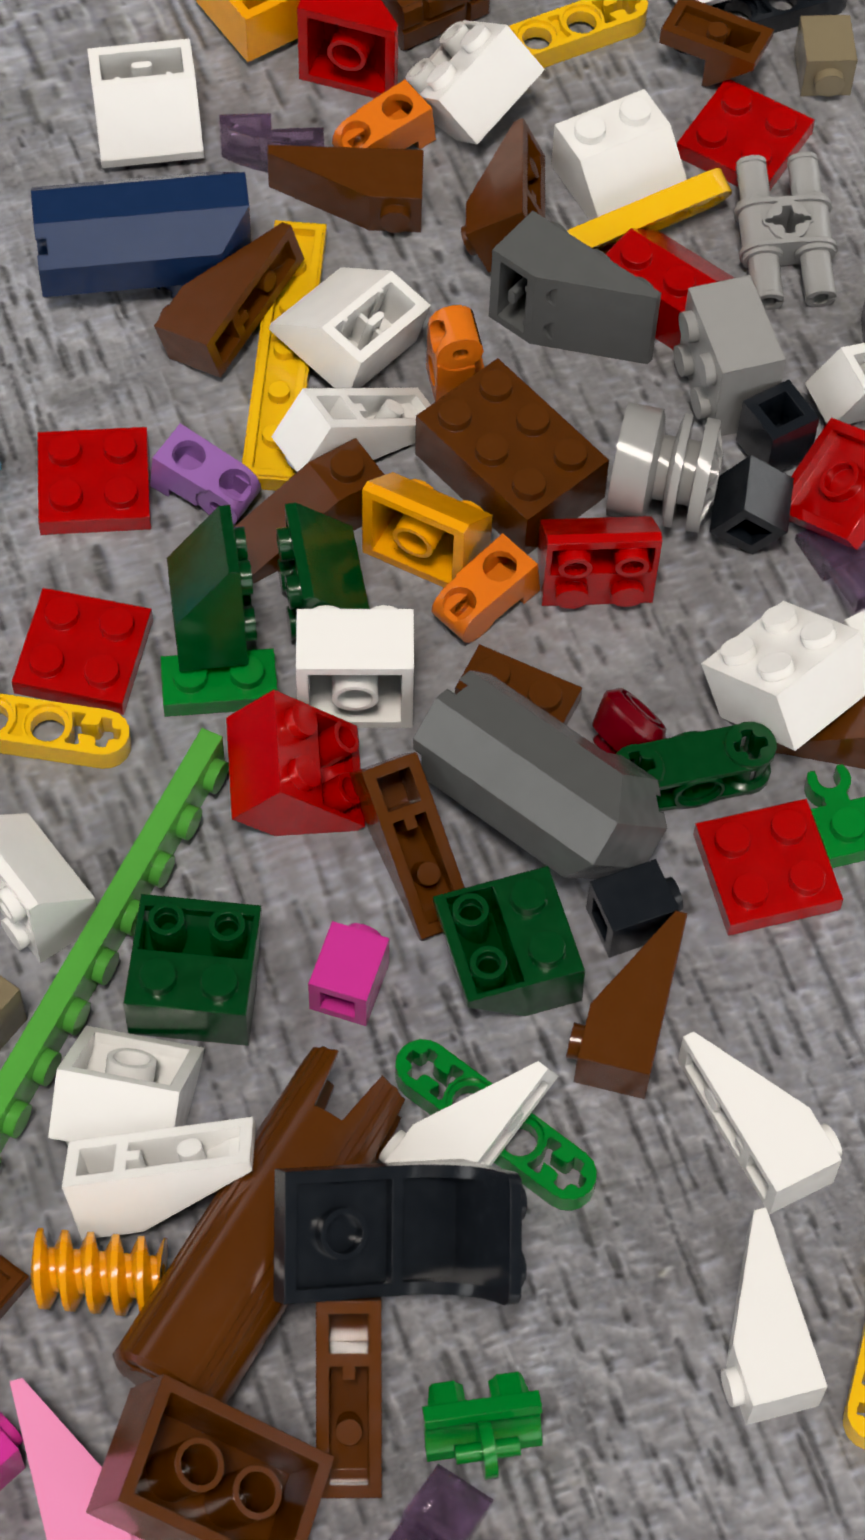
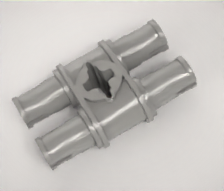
M798 152L788 158L787 168L791 196L773 197L770 195L767 164L764 156L749 155L740 158L736 163L740 201L734 209V218L739 223L742 248L739 251V258L743 266L749 269V275L752 277L765 310L779 308L784 303L780 266L783 265L801 266L807 306H827L832 304L837 297L832 260L838 252L837 241L832 238L829 217L832 203L828 196L822 192L818 157L813 152Z

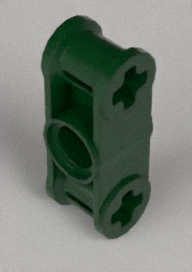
M742 722L737 725L702 732H684L671 738L641 744H630L622 747L616 754L622 755L628 760L634 759L635 765L658 779L661 796L656 795L660 812L680 807H698L715 800L740 795H752L761 791L769 781L771 775L770 763L776 754L777 743L772 731L766 726L756 722ZM745 736L744 746H740L742 738ZM755 771L753 779L749 780L751 772Z

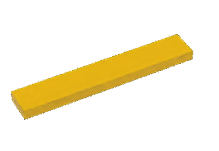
M279 220L274 222V227L282 222L292 226L304 261L261 320L242 463L257 476L262 490L276 491L297 473L287 463L285 455L271 436L302 388H308L311 368L269 330V327L275 319L321 284L327 224Z

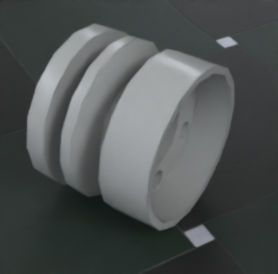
M628 402L615 454L606 515L614 517L646 516L652 499L663 501V526L672 528L677 505L681 504L689 506L685 531L699 533L701 523L714 503L724 454L720 430L722 420L708 417L702 441L691 439L694 414L686 413L680 423L676 436L665 434V409Z

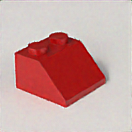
M300 0L297 7L299 79L371 98L378 97L398 84V24L382 0Z
M630 228L606 253L611 261L634 276L646 279L656 290L662 293L655 339L673 350L675 345H680L679 313L685 311L688 288L735 278L658 230Z

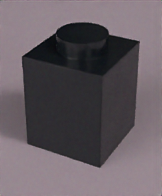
M788 379L743 401L736 440L748 456L752 455L782 471L803 460L814 443L819 417Z
M752 455L748 456L719 476L709 532L752 555L787 534L794 478L772 467L765 461L759 460Z
M654 859L590 881L586 909L610 958L644 946L675 911L683 910V900L676 881L672 877L665 878L657 860Z

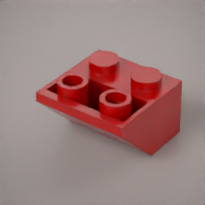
M653 517L540 519L537 552L542 606H559L565 609H575L584 605L615 604L620 607H632L640 603H653L662 547V532Z
M277 690L270 691L226 717L232 820L273 836L358 831L365 827V818L359 804L360 800L354 791L349 774L361 769L356 725Z

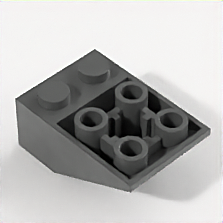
M535 211L528 214L492 249L489 317L529 344L648 364L653 359L662 293L656 290L649 281L642 277L634 276L611 261L604 252L592 249L570 235L563 226L556 222H550Z

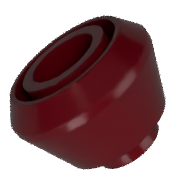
M624 688L607 690L603 694L592 722V726L597 731L592 740L597 747L606 753L616 754L622 747L630 744H641L666 739L667 729L665 725L632 693Z

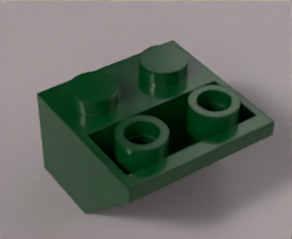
M296 502L284 504L285 527L276 528L280 558L277 559L281 591L282 593H287L289 606H286L291 640L296 639L297 609H313L322 605L335 606L339 609H369L353 526Z
M230 505L218 506L167 557L171 606L180 672L248 664L246 641L257 640L255 613L251 601L253 582L250 560H248L245 527H233Z
M548 866L433 896V904L468 1008L529 1016L582 1001L585 969Z
M141 894L123 1002L128 1033L249 1046L257 987L262 906Z

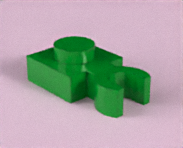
M843 764L837 765L835 768L833 779L836 787L826 788L818 782L815 771L807 773L804 785L807 799L817 806V808H812L811 812L832 868L865 861V797L849 799L848 792L851 785V775Z

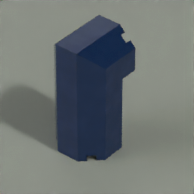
M211 171L32 187L31 190L35 240L37 241V260L43 298L155 287L160 290V287H165L171 291V298L174 299L183 285L251 243L250 206L245 172Z

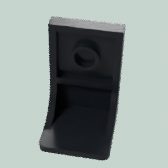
M465 1159L275 1169L274 1301L285 1305L402 1295L437 1294L481 1298L502 1305L518 1304L521 1299V1286L524 1284L527 1275L526 1259L522 1252V1220L527 1212V1196L522 1186L520 1175L514 1171Z

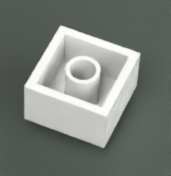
M782 601L778 605L769 608L760 619L738 636L727 640L717 652L701 663L721 718L734 724L742 722L762 724L772 731L777 743L794 751L865 696V645L861 632L786 601Z
M330 605L317 606L313 609H297V700L356 725L357 728H412L414 609H397L387 605L376 606L371 609H339Z

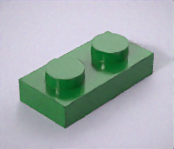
M274 648L247 650L248 664L181 672L179 671L178 655L160 656L164 717L236 712L270 691L277 690Z

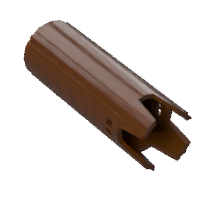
M324 1046L311 1049L255 1134L253 1171L218 1190L113 1352L114 1362L124 1377L137 1386L165 1374L225 1404L228 1403L289 1305L274 1301L275 1169L377 1163L383 1148L392 1137L402 1118L398 1114L405 1101L404 1097L398 1092V1089L387 1081L384 1076H381L346 1117L340 1120L325 1110L334 1090V1085L327 1078L336 1061L339 1050L329 1049Z

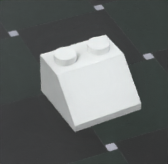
M645 89L554 124L551 166L589 220L687 180L671 125Z
M86 1025L56 1070L48 1138L66 1141L68 1145L69 1141L186 1126L203 1060L204 1048Z

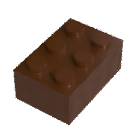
M499 358L416 415L415 455L463 500L471 501L480 506L485 512L492 514V527L500 535L502 533L506 535L527 555L538 547L540 519L578 518L605 498L609 459Z
M162 1374L130 1389L86 1513L143 1540H308L334 1456L172 1377Z

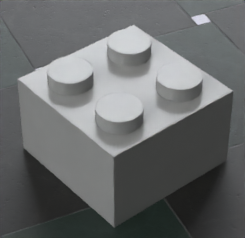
M751 275L688 288L685 311L679 313L681 340L680 345H675L674 360L677 371L681 377L687 376L691 385V404L696 418H704L705 423L708 417L722 420L721 436L737 433L744 400L781 383L786 362Z

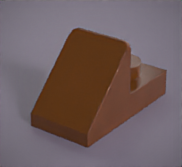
M678 0L661 28L659 43L705 60L702 86L708 87L752 72L770 43L774 29L696 0Z

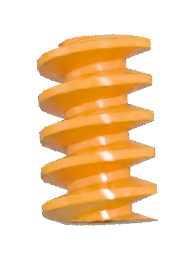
M38 1227L35 1233L31 1260V1287L34 1290L39 1309L50 1310L59 1293L64 1310L69 1312L77 1310L84 1294L90 1313L101 1314L109 1297H111L114 1312L118 1316H126L135 1299L137 1300L140 1312L167 1271V1238L163 1239L156 1255L149 1254L145 1236H138L131 1252L124 1253L119 1234H113L106 1250L99 1251L94 1232H87L80 1249H73L69 1230L62 1229L55 1246L48 1247L44 1228Z

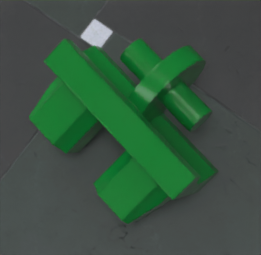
M520 1372L496 1374L488 1381L489 1397L465 1400L463 1384H459L456 1381L432 1383L429 1386L428 1406H422L424 1447L427 1462L455 1458L456 1465L481 1462L484 1480L498 1478L497 1459L521 1456V1449L543 1446L541 1429L542 1403L539 1390L529 1391Z

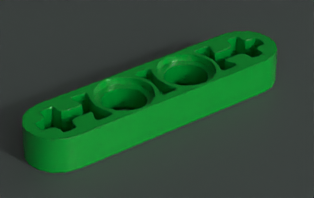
M418 1039L411 1041L401 1048L396 1057L395 1080L398 1089L430 1115L452 1105L455 1099L462 1094L476 1093L493 1084L443 1046L432 1040ZM427 1061L434 1063L433 1076L447 1087L441 1100L437 1098L440 1086L438 1082L425 1074L417 1080L412 1078V1062L418 1066H423ZM455 1077L456 1079L449 1084L450 1078ZM531 1112L519 1129H524L535 1137L537 1143L535 1149L528 1155L514 1156L504 1148L494 1163L502 1169L517 1172L521 1177L522 1184L549 1205L566 1211L582 1208L590 1201L595 1191L597 1169L594 1161L586 1152ZM547 1149L553 1150L550 1165L559 1172L567 1174L572 1169L580 1172L578 1181L580 1188L573 1184H569L564 1190L557 1187L558 1173L545 1162L539 1173L534 1171L541 1164Z

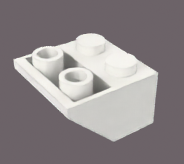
M463 20L454 23L442 34L439 40L441 43L439 48L429 58L422 59L416 63L407 73L406 80L432 107L434 124L456 141L478 144L545 69L508 25Z
M190 38L87 48L102 168L204 158Z
M341 267L270 324L269 330L332 387L361 388L416 342L431 305L393 271Z
M28 813L0 815V912L5 917L1 920V924L14 946L20 951L28 947L41 964L79 938L97 907L96 900Z

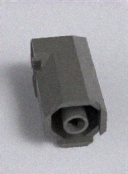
M470 670L459 679L467 685L459 693L455 694L446 689L436 697L413 738V749L422 755L420 763L428 782L562 877L599 879L649 861L667 830L664 812H659L656 795L661 796L658 779L624 756L606 753L491 674Z

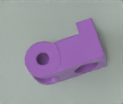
M181 423L152 457L151 487L167 497L174 492L195 506H201L208 515L218 506L230 505L233 524L239 520L261 491V483L247 466Z

